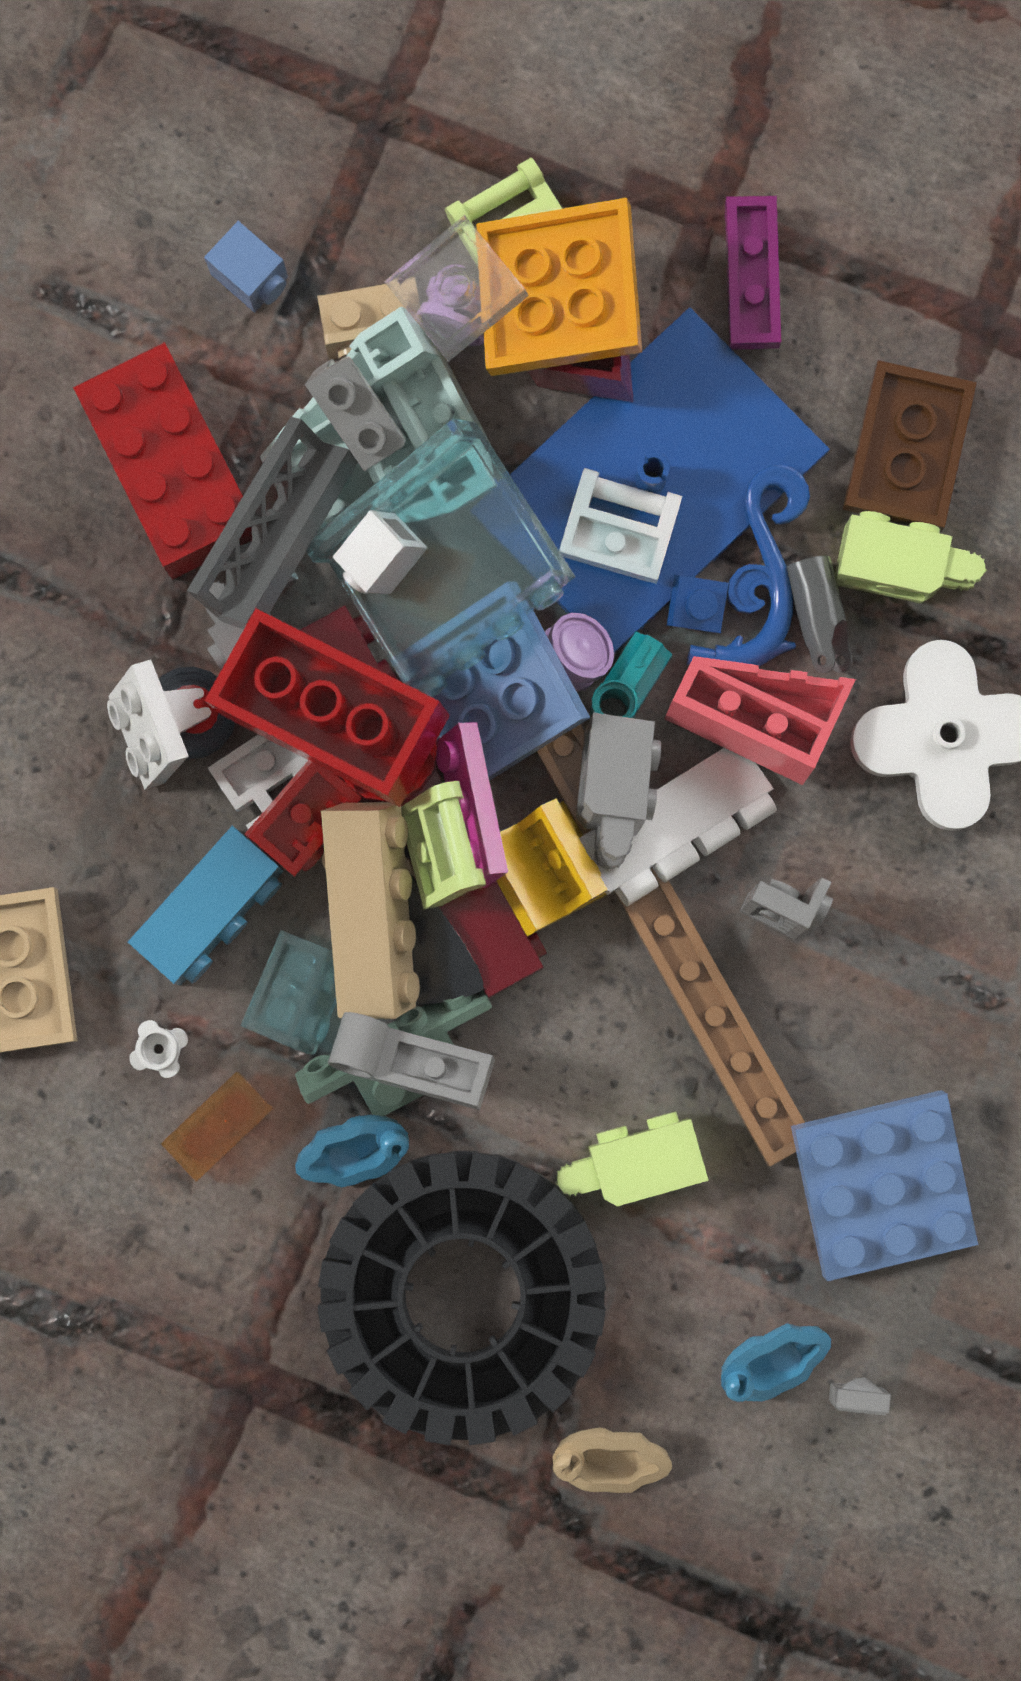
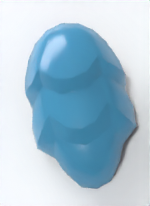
M362 1115L352 1117L342 1125L331 1126L317 1131L311 1143L298 1154L295 1164L296 1173L304 1180L330 1183L341 1188L355 1185L368 1179L379 1178L392 1170L408 1152V1133L396 1120L387 1116Z
M789 1323L763 1336L750 1337L735 1348L725 1360L721 1368V1386L726 1392L727 1397L735 1402L746 1400L766 1401L772 1399L782 1392L808 1380L813 1369L824 1359L830 1350L831 1338L818 1326L799 1327Z

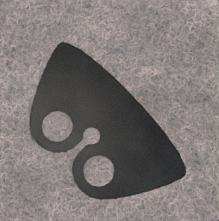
M411 874L412 890L408 898L409 918L413 922L416 931V941L412 950L413 972L418 975L420 984L416 1005L442 1003V1000L454 999L460 996L465 998L482 991L484 980L467 946L439 907L423 908L416 878Z

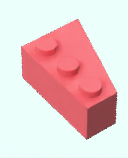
M694 656L664 719L803 785L815 769L856 679L840 677L838 680L807 676V672L791 670L790 673L759 669V665Z

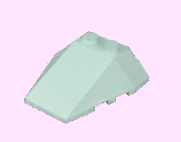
M401 306L361 332L349 346L351 351L347 356L352 358L406 438V443L401 449L366 471L361 468L359 463L356 465L310 545L349 537L370 510L395 513L405 524L457 513L499 487L492 446L446 358L409 312ZM314 398L309 401L304 409L299 408L292 416L302 419L324 443L348 449ZM282 430L260 456L262 462L265 461ZM300 439L291 451L292 467L298 465L307 450V447ZM275 483L274 485L278 491V485Z

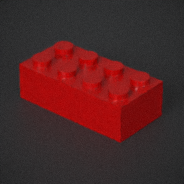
M164 342L73 387L163 568L173 580L204 563L243 495ZM252 526L244 530L239 539L240 546L252 541Z
M255 608L204 700L220 715L399 808L450 716L440 701Z

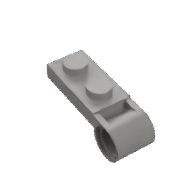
M344 1012L328 1060V1065L339 1071L477 1110L481 1109L495 1063L493 1055L393 1029L377 1019L353 1012Z

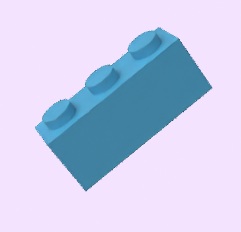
M232 825L130 938L128 943L173 984L181 986L186 980L193 984L212 964L213 960L208 955L221 941L226 945L230 944L245 928L248 922L243 916L256 902L260 906L265 905L276 894L282 885L277 878L283 873V870Z

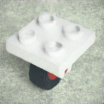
M148 660L131 665L108 696L110 700L107 703L110 720L115 729L122 730L128 746L126 748L128 767L135 777H140L145 790L164 784L186 759L204 758L219 750L233 733L235 722L220 715L204 701L217 679V676L211 671L195 666L173 669L158 679L152 661Z

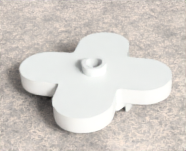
M935 640L919 647L910 656L905 665L903 681L906 702L904 704L879 706L865 713L854 726L850 743L856 762L868 773L880 777L910 775L911 778L915 779L918 805L923 816L940 829L956 831L973 825L987 811L991 796L988 768L1021 762V696L1016 694L981 695L978 691L976 668L969 653L954 642ZM943 725L950 727L956 735L955 742L949 743L942 739L940 729Z

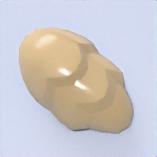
M600 1427L581 1430L561 1440L553 1455L555 1475L559 1479L568 1481L579 1489L589 1492L632 1493L643 1485L657 1482L668 1476L672 1470V1463L667 1451L650 1442L642 1433L611 1432Z

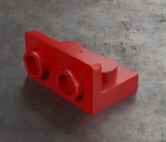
M308 760L246 831L245 835L295 876L300 869L304 872L308 871L323 855L324 847L321 845L324 841L321 811L342 803H358L362 797L336 774Z

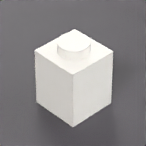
M370 510L333 558L345 570L343 573L344 579L357 591L363 594H391L428 547L395 513Z

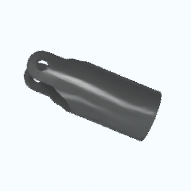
M830 556L811 557L788 565L786 568L801 632L809 649L814 668L820 673H828L832 669L838 673L848 671L853 662L849 645V632ZM822 656L826 657L825 665H822L820 663V658ZM840 656H844L845 662L843 665L839 663Z

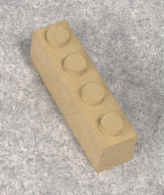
M390 802L342 803L321 811L338 1018H342L344 1012H353L374 1019H396L416 1007L420 990L418 975L413 972L412 950L416 941V931L413 922L409 918L408 898L412 890V878L405 865L404 847L408 839V826L405 818L402 817L401 806L399 808Z

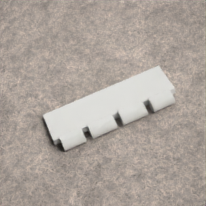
M723 748L657 789L654 817L652 820H646L638 834L633 836L631 851L625 857L623 864L619 868L616 867L608 871L606 868L597 865L601 878L608 889L606 894L609 895L615 891L620 900L626 906H629L658 888V882L650 870L651 867L663 882H667L700 860L696 849L691 844L692 841L704 856H708L740 835V829L732 818L733 815L740 826L748 830L777 811L776 805L768 794L774 788L758 765ZM592 830L579 839L589 857L597 864V860H594L596 857L594 854L596 850L594 848L596 830Z

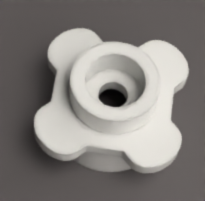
M153 1020L143 1022L138 1028L140 1037L136 1042L135 1051L130 1054L131 1065L137 1070L149 1068L159 1071L160 1075L164 1078L174 1077L180 1070L178 1063L180 1051L188 1043L186 1032L180 1028H174L173 1030L161 1028ZM157 1044H161L164 1048L161 1054H157L154 1051V1047Z

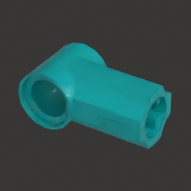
M635 632L604 682L595 690L590 706V718L593 713L604 714L600 709V704L608 698L619 699L626 705L627 713L622 717L635 718V715L670 662L673 654L662 643L651 636Z

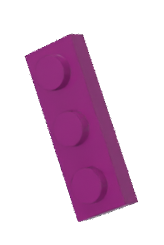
M777 196L726 197L725 230L729 347L731 349H779L781 345Z

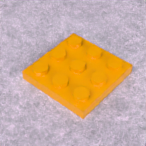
M627 198L476 224L486 370L491 376L642 353L631 205Z

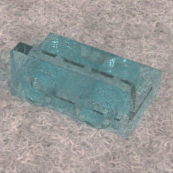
M281 930L240 1026L288 1047L314 1055L319 1044L324 1041L328 1034L329 1020L336 1006L332 951Z

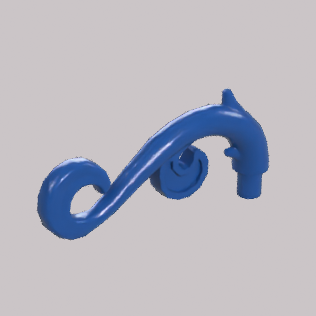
M785 465L768 466L757 472L750 480L746 491V510L765 566L755 564L743 566L735 571L728 582V603L737 612L745 614L757 612L765 606V601L758 599L754 591L759 586L767 588L771 604L768 618L762 630L753 639L742 644L743 637L740 635L727 646L716 644L715 649L690 645L687 665H690L693 657L697 656L759 665L760 667L780 654L796 648L795 642L784 640L789 632L793 615V593L787 566L760 508L761 496L764 490L768 487H777L786 493L788 501L786 508L782 512L772 515V520L775 524L790 523L806 510L810 499L809 486L803 475L794 468Z

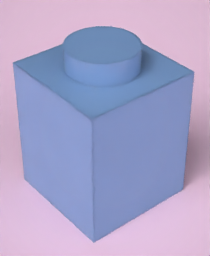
M239 221L233 225L204 257L210 274L254 313L263 303L266 305L272 304L286 287L285 280L288 275L283 259Z

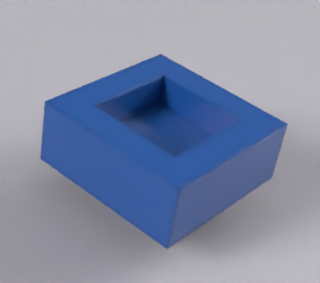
M674 575L667 625L721 633L729 583Z

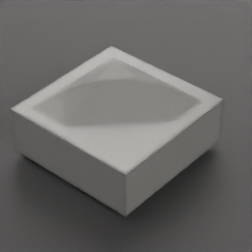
M856 1378L846 1384L830 1382L829 1401L838 1411L885 1416L886 1413H889L891 1394L884 1388L877 1387L871 1380Z

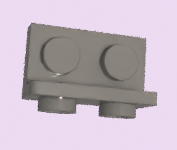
M346 356L336 363L333 359H330L315 369L305 383L313 398L364 471L401 449L406 443V438L351 357Z
M821 877L807 889L802 901L798 900L800 892L795 888L775 879H771L769 885L760 881L747 894L739 912L795 939L806 930L812 932L815 926L819 927L822 924L833 902V898L826 895L831 882Z

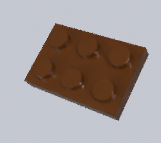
M878 360L872 376L843 510L859 514L863 511L878 512L889 516L890 521L910 525L912 522L929 523L939 527L940 532H942L946 525L977 382Z

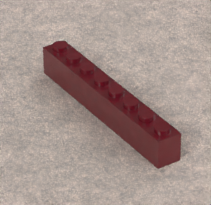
M346 606L300 629V631L397 679L387 660L384 658L376 662L367 645L375 642V639L363 616L360 614L352 618ZM437 763L433 775L423 789L405 799L401 807L429 788L442 784L441 778L444 775L439 770ZM494 881L485 888L468 891L445 905L439 906L477 963L484 980V990L489 999L543 970L544 967L539 958L547 955V952L536 932L527 937L497 881Z

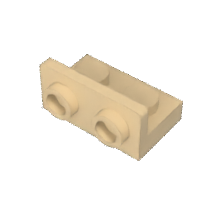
M416 279L317 296L329 360L337 358L341 360L346 357L351 351L349 346L361 332L401 306L409 312L426 334L424 318H418L421 311V303Z

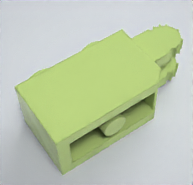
M863 511L860 513V516L852 514L844 527L835 578L838 586L923 603L933 597L941 587L954 590L959 588L960 591L962 589L966 591L969 588L973 589L974 584L981 580L980 578L987 570L985 569V559H982L981 555L978 556L975 552L970 554V551L950 547L953 536L940 534V528L935 525L912 522L908 527L890 523V517L885 514Z
M675 1111L647 1119L649 1129L628 1134L627 1127L621 1126L597 1133L599 1143L588 1146L591 1156L573 1161L571 1165L566 1163V1166H561V1169L557 1170V1182L555 1183L563 1191V1194L567 1193L569 1196L571 1194L576 1196L578 1192L584 1194L600 1189L605 1200L615 1206H621L709 1181L692 1120L689 1118L679 1120Z

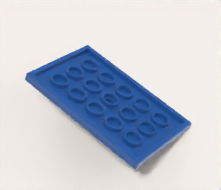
M690 307L630 362L634 402L594 396L504 479L498 488L489 493L471 510L472 516L567 614H585L595 619L607 631L613 643L614 655L630 641L635 632H639L670 603L674 575L696 578L751 527L746 510V491L750 480L757 472L768 466L785 465L794 468L804 477L830 450ZM584 468L599 472L598 477L651 493L666 497L667 493L670 492L682 496L657 584L559 556V549ZM654 472L658 477H649L645 473ZM768 487L764 490L760 501L762 514L786 494L782 489ZM592 497L589 508L655 527L658 526L660 519L658 515Z

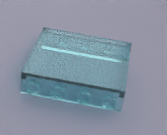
M458 419L450 420L315 535L306 550L313 562L329 563L402 681L430 697H434L446 688L448 684L445 679L457 669L464 671L480 662L486 655L483 649L494 640L502 641L517 633L524 626L522 618L535 608L537 610L545 609L558 601L564 594L562 587L575 578L572 570L478 424ZM370 510L395 513L428 547L391 594H363L357 591L344 579L343 573L345 570L333 558Z

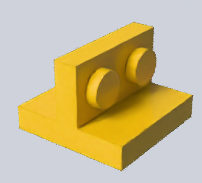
M557 798L538 807L519 823L500 832L508 873L496 881L527 937L607 895L606 891L608 889L601 878L600 870L582 845L579 838L583 835L564 801L559 803Z

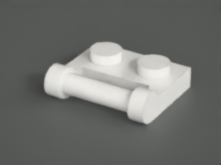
M584 468L559 549V556L657 584L682 496L668 492L665 497L598 477L599 472ZM592 497L660 516L658 526H651L589 508Z

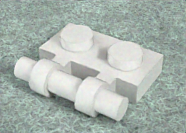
M258 734L208 767V769L237 812L255 802L263 813L273 801L268 792L295 776L308 760ZM259 816L251 822H249L248 824H246L248 829L259 818Z

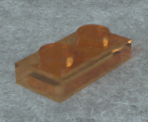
M237 1071L176 1128L161 1145L197 1182L268 1116L274 1108L240 1071Z

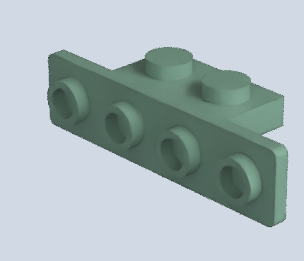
M482 989V991L465 998L460 996L454 999L442 1000V1003L415 1007L387 1025L393 1029L454 1045L447 1032L490 1010L492 1005ZM320 1055L313 1058L303 1069L295 1074L299 1089L307 1104L352 1081L355 1082L373 1115L385 1116L423 1096L422 1094L339 1071L328 1065L330 1055Z

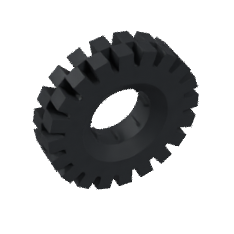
M452 1151L430 1154L411 1160L393 1169L369 1186L352 1203L351 1208L339 1221L329 1240L330 1246L326 1257L322 1260L318 1287H321V1297L317 1307L321 1333L325 1332L329 1344L327 1353L337 1374L343 1373L350 1383L351 1388L349 1392L366 1410L370 1407L374 1408L384 1416L383 1422L404 1434L411 1430L425 1435L424 1441L451 1445V1440H469L470 1446L496 1442V1436L511 1431L515 1436L537 1425L540 1416L549 1410L554 1412L572 1395V1387L580 1377L584 1378L596 1355L595 1347L598 1338L602 1336L606 1313V1285L597 1245L585 1220L571 1200L555 1184L539 1172L525 1167L518 1161L498 1154L490 1155L479 1153L478 1151ZM469 1239V1247L474 1246V1241L491 1246L505 1257L506 1261L502 1263L503 1268L507 1269L511 1266L519 1283L520 1302L512 1301L511 1308L518 1310L512 1325L500 1339L497 1340L492 1335L489 1338L491 1345L480 1350L456 1352L457 1345H451L450 1350L436 1346L419 1332L423 1329L421 1322L414 1325L408 1313L405 1291L413 1290L414 1284L407 1282L412 1266L426 1251L430 1256H433L436 1253L433 1246L448 1240Z

